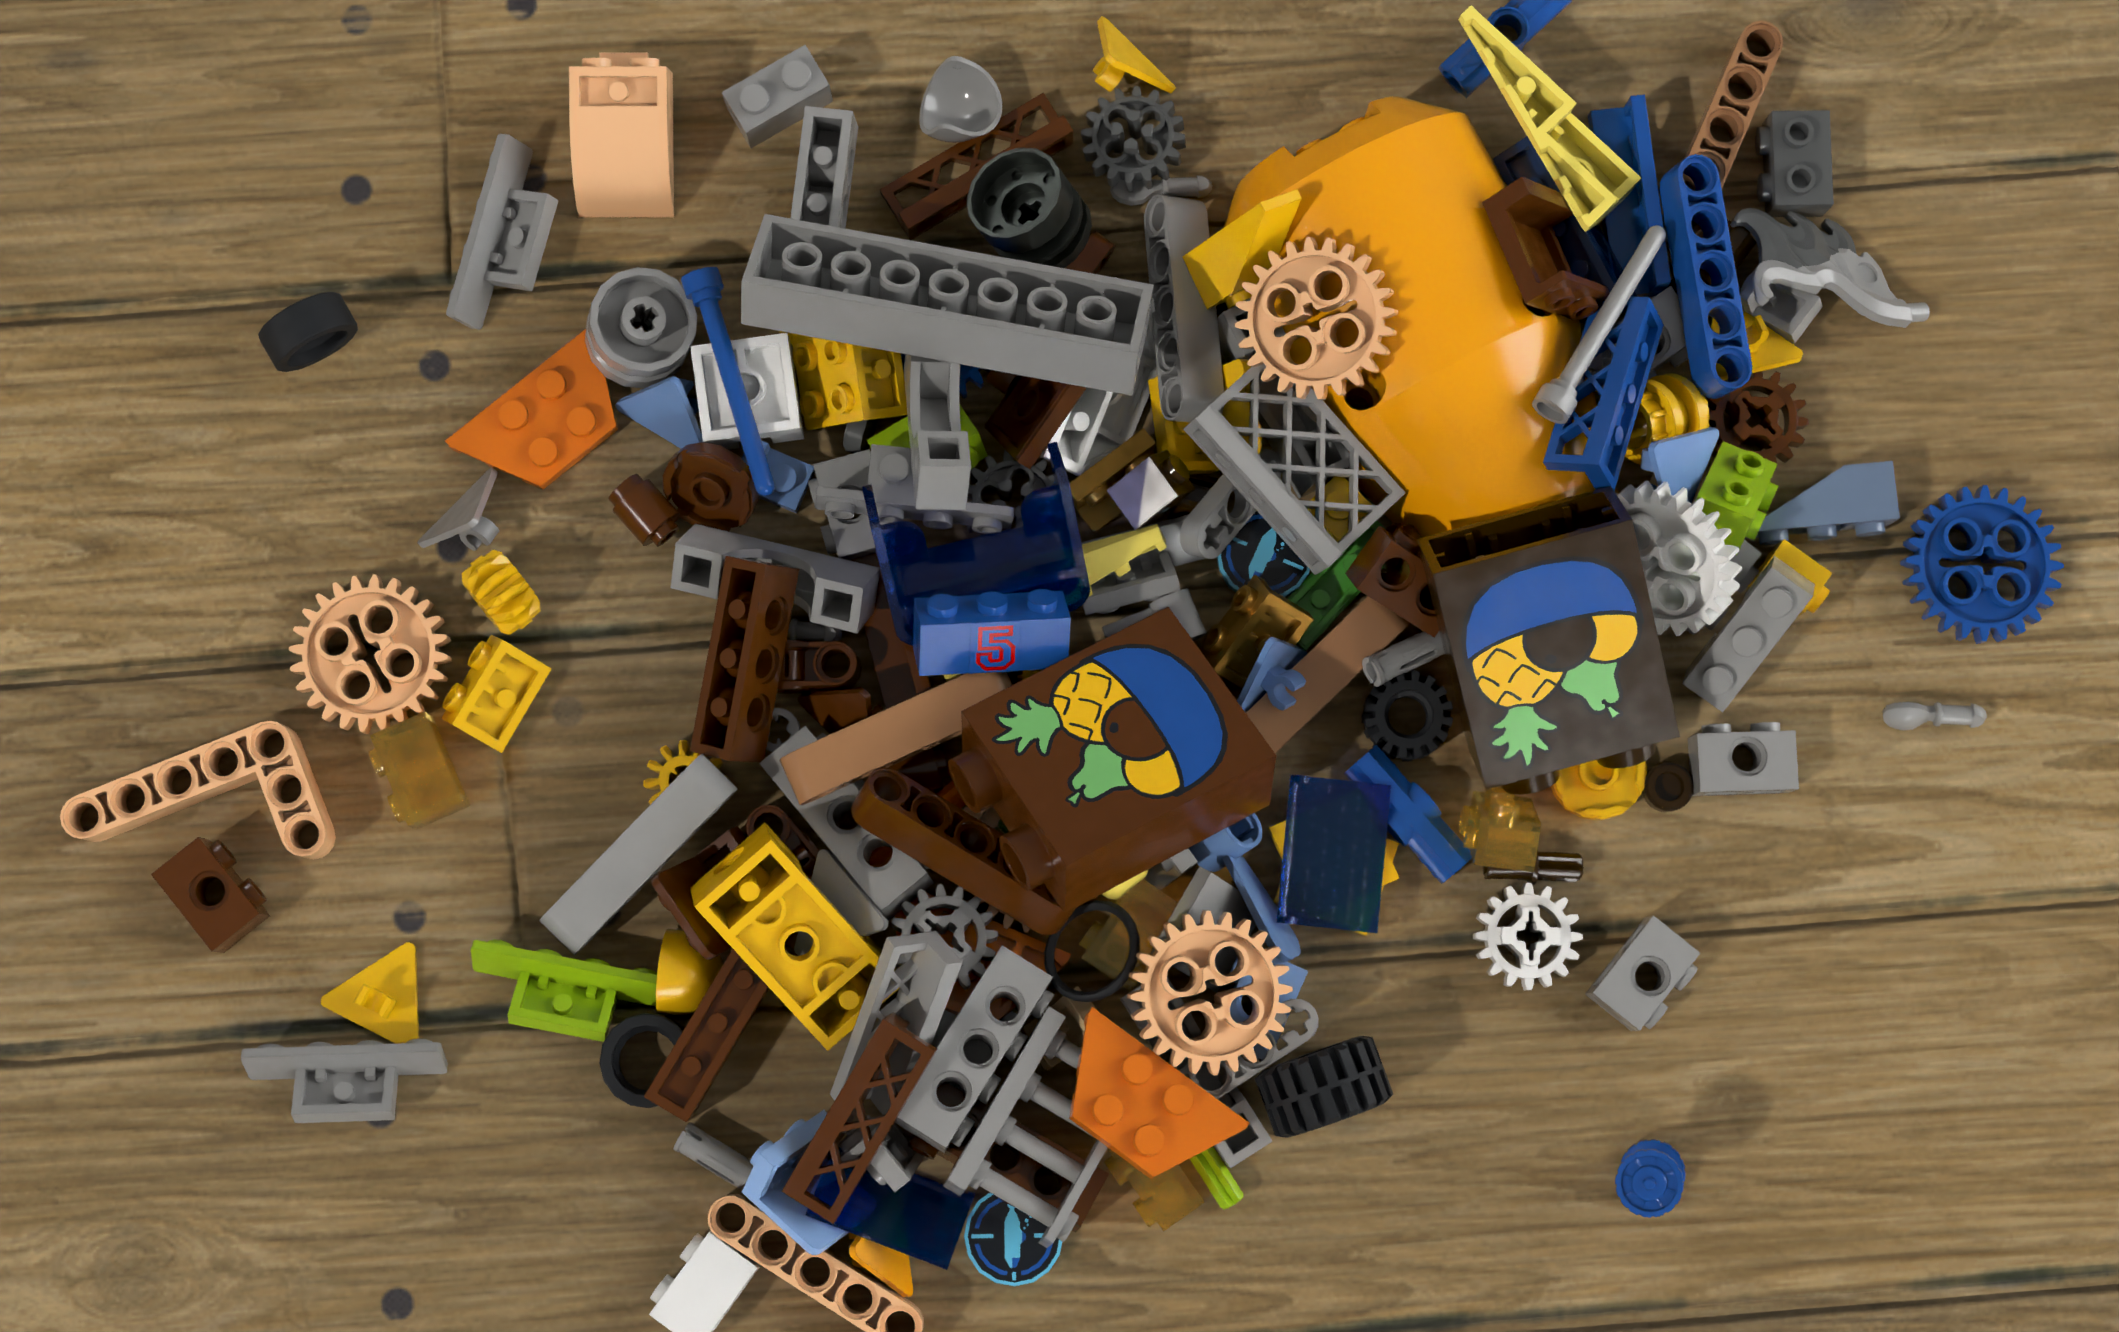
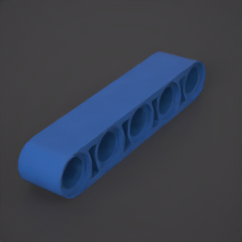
M1694 154L1683 159L1663 175L1660 181V196L1692 381L1701 395L1711 399H1718L1744 386L1749 381L1752 374V361L1719 172L1711 159L1704 155ZM1683 174L1693 180L1695 191L1687 187L1683 180ZM1691 221L1697 223L1702 228L1703 238L1693 232ZM1700 268L1710 275L1711 286L1701 279L1699 274ZM1708 315L1718 322L1720 327L1719 334L1710 328ZM1716 363L1726 369L1728 374L1727 382L1722 380L1717 374Z

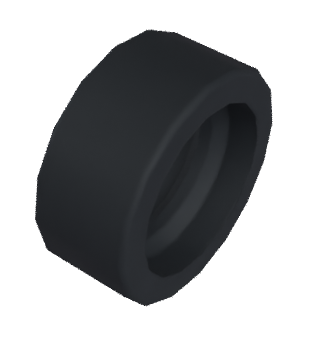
M330 291L318 293L288 306L265 323L258 336L276 370L289 372L313 365L335 353L354 337L358 331V326L341 295Z
M648 1013L627 1017L612 1028L602 1044L599 1064L603 1081L613 1095L630 1106L657 1107L658 1105L644 1097L647 1090L638 1089L631 1085L623 1076L619 1064L621 1050L627 1040L635 1034L645 1031L659 1032L669 1038L672 1044L675 1045L685 1028L667 1016Z

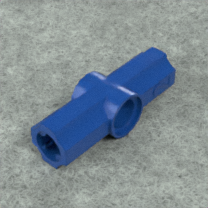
M1511 0L1504 7L1495 10L1488 18V21L1495 28L1501 25L1512 27L1516 31L1518 39L1511 43L1522 51L1524 45L1564 10L1572 0ZM1470 39L1439 66V70L1445 77L1446 82L1465 98L1469 97L1491 76Z
M1375 745L1344 774L1357 789H1360L1362 795L1376 809L1378 820L1392 837L1402 846H1408L1419 858L1420 862L1428 868L1434 878H1437L1442 884L1475 855L1440 817L1442 812L1431 797L1415 782L1410 783L1399 771L1398 767L1383 753L1384 751Z

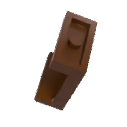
M1520 177L1482 202L1525 304L1553 314L1565 316L1571 320L1584 319L1598 310V304L1605 301L1610 293L1607 286L1572 274L1553 230L1554 226L1573 215L1561 192Z

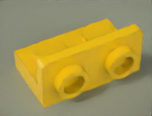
M491 635L487 642H479L471 653L468 660V666L471 669L462 684L456 683L446 695L442 705L446 711L442 719L502 753L552 668L508 642Z

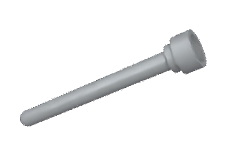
M1654 225L1648 229L1559 378L1552 379L1550 383H1545L1540 388L1532 405L1535 411L1543 418L1558 424H1565L1569 420L1577 406L1575 399L1577 391L1575 388L1666 238V231L1663 227Z

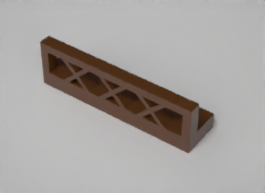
M1042 93L1001 117L996 127L989 133L957 143L881 188L880 193L909 240H912L967 207V196L972 180L982 166L995 157L993 156L986 161L979 159L982 143L991 138L1011 142L1010 147L1000 153L1015 148H1036L1052 157L1073 144L1074 131L1064 115L1058 117L1047 97ZM1041 110L1049 124L1027 137L1019 135L1023 119ZM1015 125L1013 133L1004 131L1009 127ZM974 149L972 158L963 156L967 152ZM950 162L970 166L968 172L948 184H938L941 168ZM933 173L931 182L922 180ZM910 186L929 190L926 197L905 209L902 208L895 196Z
M892 542L877 546L879 551L877 553L850 560L880 568L875 610L873 615L864 624V630L886 709L931 689L928 676H919L913 650L914 624Z
M787 944L784 945L785 950L791 954L794 948ZM734 949L730 952L644 1095L646 1099L686 1123L694 1116L770 989Z
M894 1012L881 1021L782 1190L783 1193L832 1224L837 1221L938 1050L908 1031L907 1028L910 1022ZM899 1041L921 1054L912 1071L897 1075L892 1074L889 1058ZM883 1071L884 1078L877 1079ZM906 1080L897 1094L895 1082ZM886 1084L891 1107L885 1115L867 1119L863 1102L872 1087ZM857 1114L859 1121L852 1122ZM880 1123L872 1137L869 1125ZM861 1128L865 1151L859 1158L842 1161L838 1144L846 1131ZM832 1157L833 1164L827 1165L830 1158ZM855 1166L849 1178L846 1179L844 1168ZM835 1171L840 1193L833 1205L830 1206L810 1192L821 1174Z

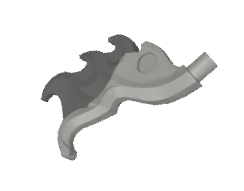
M1753 208L1742 209L1733 217L1730 223L1731 227L1744 226L1751 232L1757 242L1759 265L1752 272L1751 282L1755 299L1759 305H1766L1773 297L1769 284L1775 283L1812 294H1817L1821 289L1831 290L1859 314L1888 326L1906 328L1911 322H1924L1928 319L1930 314L1928 305L1924 302L1906 303L1903 299H1897L1890 291L1883 272L1876 261L1867 252H1863L1861 256H1858L1852 237L1838 223L1827 218L1821 223V227L1829 234L1827 235L1820 231L1812 221L1793 211H1789L1784 217L1793 227L1779 223L1769 214Z

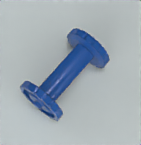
M1642 1140L1638 1144L1632 1145L1628 1152H1625L1623 1155L1622 1163L1617 1170L1618 1173L1615 1178L1617 1195L1620 1197L1621 1203L1636 1215L1648 1218L1662 1216L1664 1213L1670 1212L1682 1197L1681 1193L1683 1192L1686 1177L1684 1161L1676 1149L1660 1140Z

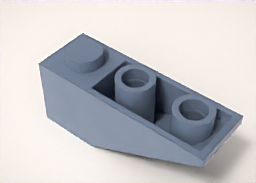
M1893 461L1842 466L1765 516L1756 538H1759V544L1775 545L1783 539L1789 542V535L1807 534L1808 541L1828 540L1836 538L1837 531L1855 529L1857 537L1886 533L1885 526H1889L1900 519Z

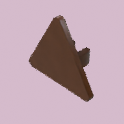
M862 687L850 690L804 692L798 696L799 704L829 734L835 733L883 710V707L879 704L872 710L870 694Z

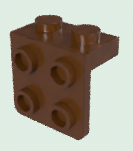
M738 825L727 830L695 857L659 873L652 879V885L658 893L659 901L672 913L682 927L691 947L706 960H711L732 949V947L694 907L690 887L746 839Z

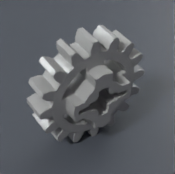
M943 884L937 885L935 897L931 898L923 889L917 891L919 904L914 906L904 901L901 904V910L907 918H893L891 927L902 933L901 936L909 935L912 927L916 929V933L937 931L943 935L948 930L952 932V945L954 947L951 949L963 962L956 981L964 990H967L971 985L969 974L973 973L981 978L986 971L980 962L981 959L992 961L995 957L996 952L987 947L986 943L996 941L998 931L985 929V926L992 921L993 914L992 912H984L979 915L977 909L981 899L976 896L968 903L962 900V887L958 886L953 896H946ZM939 908L955 910L951 915L935 916L930 912ZM970 924L973 925L977 937L975 952L965 942L964 932ZM913 952L900 954L896 968L908 961Z

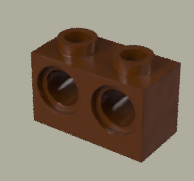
M1379 526L1345 574L1359 591L1435 638L1439 632L1431 595L1420 597L1421 590L1428 583L1417 540L1401 529H1398L1393 535ZM1395 557L1400 558L1398 566L1393 571L1381 573L1382 566L1387 560Z

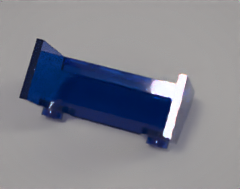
M1057 442L1047 444L1055 485L1037 489L1026 496L1021 505L1022 527L927 548L923 531L912 522L897 521L881 525L872 484L862 486L870 528L895 631L901 641L913 646L914 598H926L936 594H948L951 596L980 595L989 591L1002 594L1026 593L1036 589L1063 591L1069 612L1078 609L1086 602L1090 594L1089 579L1070 483Z

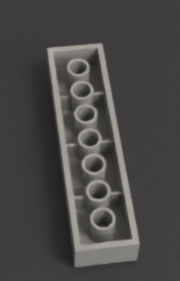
M764 214L741 281V324L1132 396L1149 324L1154 285Z

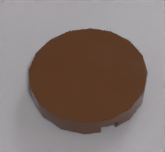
M706 442L686 445L674 454L663 474V492L667 500L669 501L672 498L674 504L678 507L677 511L680 513V517L691 525L699 524L729 532L731 528L741 527L747 523L759 501V494L755 489L749 466L737 454L721 445Z

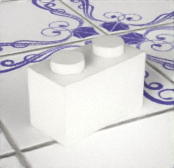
M711 1231L705 1238L697 1233L680 1255V1258L686 1262L685 1266L675 1279L667 1274L652 1293L650 1299L656 1305L649 1315L672 1332H713L761 1265L717 1238Z

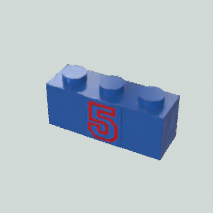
M1036 589L1026 593L1006 594L989 591L980 595L951 596L948 594H936L926 598H914L913 650L919 676L1041 670L1069 657L1071 617L1063 591Z

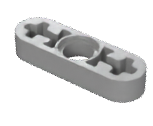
M1261 448V452L1258 455L1265 463L1281 464L1280 457L1275 451ZM1274 472L1279 478H1281L1280 472ZM1224 474L1186 517L1181 526L1180 544L1183 551L1188 555L1207 559L1218 557L1257 511ZM1234 491L1235 504L1232 512L1229 514L1227 511L1228 498L1231 492Z

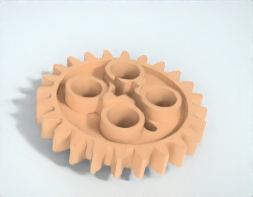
M1306 237L1304 251L1302 252L1294 242L1288 241L1286 242L1287 257L1282 258L1278 253L1269 251L1268 256L1272 267L1268 270L1254 265L1253 269L1260 278L1258 284L1243 282L1242 287L1252 296L1250 301L1236 302V307L1248 312V318L1236 322L1235 327L1249 330L1250 335L1238 344L1239 348L1255 349L1256 353L1249 359L1247 364L1251 367L1265 364L1266 368L1260 379L1263 382H1269L1279 376L1277 391L1281 393H1286L1296 383L1297 398L1306 399L1312 386L1317 399L1326 400L1328 386L1330 385L1337 395L1344 396L1346 395L1345 380L1349 379L1356 386L1362 387L1364 380L1360 371L1363 368L1378 373L1380 370L1372 359L1374 354L1390 355L1391 353L1380 342L1382 337L1397 335L1396 330L1385 326V319L1397 315L1398 310L1384 307L1383 301L1394 294V290L1390 288L1378 289L1377 284L1385 276L1384 271L1379 269L1367 273L1366 270L1372 258L1366 254L1359 257L1356 261H1352L1355 246L1347 243L1339 254H1336V240L1327 237L1322 249L1319 250L1315 238ZM1337 273L1342 279L1343 287L1341 293L1333 300H1326L1321 294V282L1327 275ZM1290 290L1295 296V309L1290 315L1281 318L1275 311V299L1281 292ZM1352 300L1357 301L1356 309L1320 320V330L1307 325L1296 328L1281 337L1275 335L1277 328L1302 322L1313 317V307L1319 311L1329 312ZM1353 320L1358 326V339L1350 347L1343 348L1337 341V329L1341 323ZM1305 337L1309 340L1312 347L1311 356L1305 363L1297 365L1290 355L1291 345L1298 338Z
M377 574L372 575L368 587L364 586L359 577L352 576L351 590L346 591L337 582L333 583L335 597L329 600L319 593L315 595L321 609L315 612L304 608L302 613L311 621L309 626H294L293 631L303 637L304 640L303 644L289 647V651L302 656V661L292 665L290 671L306 676L296 686V689L302 693L314 691V694L307 702L308 707L317 709L326 704L322 719L331 722L341 714L340 728L347 731L350 730L356 719L358 720L360 732L364 734L370 733L373 721H376L380 730L385 733L390 731V718H395L405 727L408 726L409 721L406 711L412 709L424 715L426 712L420 700L424 696L434 700L439 698L438 694L430 687L432 682H447L448 680L444 674L437 671L438 665L452 662L450 656L439 652V647L451 642L450 637L445 634H435V630L445 623L444 619L440 616L426 617L434 604L426 599L415 605L419 591L413 586L400 595L401 582L396 578H392L385 589H383L381 577ZM390 610L393 615V623L390 629L384 633H374L371 626L373 617L379 611ZM354 615L359 619L366 641L377 649H381L374 654V657L391 685L392 689L389 693L383 691L381 680L375 667L365 660H361L367 655V650L350 623V618ZM338 632H346L349 639L346 650L340 655H330L327 646L331 636ZM411 653L414 658L412 671L406 676L396 677L392 669L394 660L400 654ZM367 675L370 682L367 694L362 698L352 699L348 691L350 682L356 676Z
M1202 910L1200 924L1197 925L1190 914H1182L1183 929L1178 930L1171 923L1165 922L1163 926L1167 938L1164 941L1151 935L1147 938L1155 950L1152 955L1138 952L1136 954L1139 961L1146 965L1144 972L1136 971L1129 974L1130 978L1141 983V989L1128 993L1127 998L1142 1002V1008L1133 1012L1131 1018L1139 1021L1147 1020L1148 1025L1140 1032V1037L1144 1040L1155 1036L1159 1038L1152 1050L1158 1056L1165 1053L1168 1049H1172L1169 1064L1177 1067L1185 1057H1188V1070L1194 1074H1197L1203 1061L1206 1062L1207 1069L1212 1075H1218L1221 1061H1225L1231 1071H1238V1056L1243 1055L1244 1058L1252 1063L1257 1062L1253 1047L1258 1044L1271 1050L1273 1046L1265 1034L1268 1030L1284 1031V1027L1274 1019L1276 1013L1291 1012L1290 1007L1279 1002V995L1292 992L1293 987L1281 984L1278 981V977L1290 970L1289 966L1273 965L1272 960L1280 953L1281 949L1277 946L1263 949L1262 945L1268 935L1266 931L1260 930L1249 936L1251 921L1245 918L1235 928H1232V914L1224 911L1217 924H1214L1212 913L1209 910ZM1230 946L1235 950L1238 962L1232 972L1222 975L1215 967V957L1220 949ZM1184 962L1190 970V980L1184 988L1173 990L1167 982L1168 970L1175 963ZM1247 975L1252 977V982L1249 985L1216 993L1214 995V1004L1204 999H1196L1172 1010L1168 1008V1002L1173 999L1204 992L1206 990L1205 981L1207 980L1211 984L1223 986ZM1246 995L1252 1002V1013L1247 1020L1236 1023L1230 1015L1231 1003L1236 997ZM1199 1010L1205 1018V1028L1197 1037L1188 1038L1182 1030L1183 1019L1191 1011Z

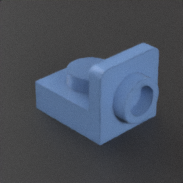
M762 441L775 489L768 496L759 494V498L797 514L809 487L808 480H811L815 474L814 467L770 448L767 442ZM744 453L741 459L748 465Z

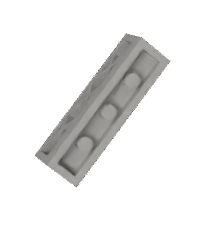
M937 931L886 938L830 1092L834 1101L863 1054L868 1040L873 1037L883 1018L894 1012L910 1022L907 1030L927 1043L932 1044L963 963ZM913 952L911 958L894 971L899 955ZM899 988L897 997L880 1010L882 1001ZM899 1041L889 1058L892 1074L897 1075L912 1071L921 1054ZM883 1071L877 1079L884 1078ZM906 1080L895 1082L897 1094ZM886 1084L872 1087L866 1099H871L882 1115H885L891 1107Z

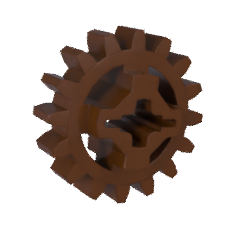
M1760 371L1752 373L1749 381L1744 386L1718 399L1706 397L1708 407L1712 409V411H1709V425L1719 430L1718 446L1713 451L1712 456L1716 457L1724 441L1746 451L1752 450L1742 448L1739 445L1754 444L1761 451L1753 452L1777 463L1776 457L1784 463L1791 459L1794 455L1788 446L1798 448L1805 440L1796 430L1804 429L1809 424V419L1797 415V412L1806 405V401H1793L1790 396L1794 392L1796 385L1791 383L1782 388L1778 385L1781 373L1776 371L1767 380L1763 379V372ZM1748 391H1759L1767 394L1768 397L1752 396ZM1780 409L1784 416V430L1778 425ZM1724 411L1730 416L1729 432L1726 431L1724 426ZM1756 413L1762 420L1758 425L1751 428L1746 421Z

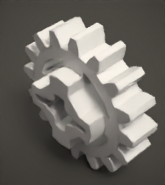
M1524 883L1521 895H1517L1513 887L1508 886L1503 888L1505 901L1502 902L1494 896L1487 900L1489 907L1493 910L1491 914H1477L1476 919L1486 925L1484 931L1473 934L1474 940L1484 941L1485 949L1476 954L1477 959L1490 957L1493 963L1487 971L1488 975L1493 976L1501 971L1506 973L1503 984L1506 987H1511L1517 978L1521 979L1524 991L1532 990L1534 978H1538L1544 988L1552 986L1550 973L1554 972L1561 977H1565L1569 972L1563 961L1565 959L1578 960L1580 956L1576 951L1570 949L1571 942L1583 939V934L1571 932L1570 925L1579 920L1578 914L1567 916L1562 910L1569 901L1566 897L1555 902L1550 900L1551 887L1546 886L1538 895H1535L1532 883ZM1517 905L1515 919L1507 927H1497L1502 915L1508 909ZM1539 907L1546 910L1553 917L1557 927H1550L1540 917ZM1526 923L1529 924L1530 932L1538 933L1539 937L1538 942L1530 944L1529 950H1526V943L1518 941L1516 937L1518 931L1525 930ZM1497 946H1505L1516 957L1517 967L1511 965L1503 958ZM1558 946L1553 958L1546 965L1538 968L1540 955L1548 947Z

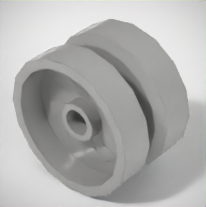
M636 267L616 273L600 286L590 306L586 321L585 344L591 361L606 378L625 387L644 389L672 377L681 369L696 336L697 313L693 301L686 298L683 286L677 279L658 269ZM637 325L641 326V327H639L638 329H635V328H634V326H637Z

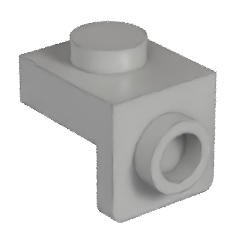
M1751 273L1741 288L1740 297L1744 311L1753 317L1761 315L1766 326L1795 344L1823 307L1820 297L1785 285L1770 283L1769 287L1773 292V297L1766 305H1759L1752 288Z

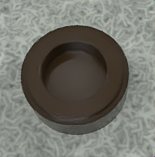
M1671 762L1661 763L1647 772L1642 794L1647 804L1653 809L1660 812H1673L1684 807L1690 801L1693 794V780L1689 772L1681 765Z

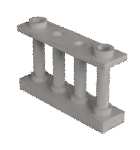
M1048 1007L1042 1014L943 1187L958 1196L965 1192L968 1185L975 1190L980 1186L1046 1225L1047 1228L1038 1242L1046 1248L1052 1245L1056 1238L1064 1242L1079 1218V1215L1072 1212L1108 1148L1099 1140H1096L1082 1165L1016 1126L1017 1120L1009 1116L1018 1099L1026 1103L1031 1099L1088 1133L1069 1119L1072 1100L1040 1082L1042 1077L1034 1072L1043 1056L1051 1060L1055 1056L1077 1069L1079 1055L1081 1054V1048L1064 1039L1067 1034L1059 1030L1066 1016L1051 1007ZM993 1142L1000 1146L1004 1142L1072 1182L1058 1209L990 1169L992 1163L985 1160L984 1157Z

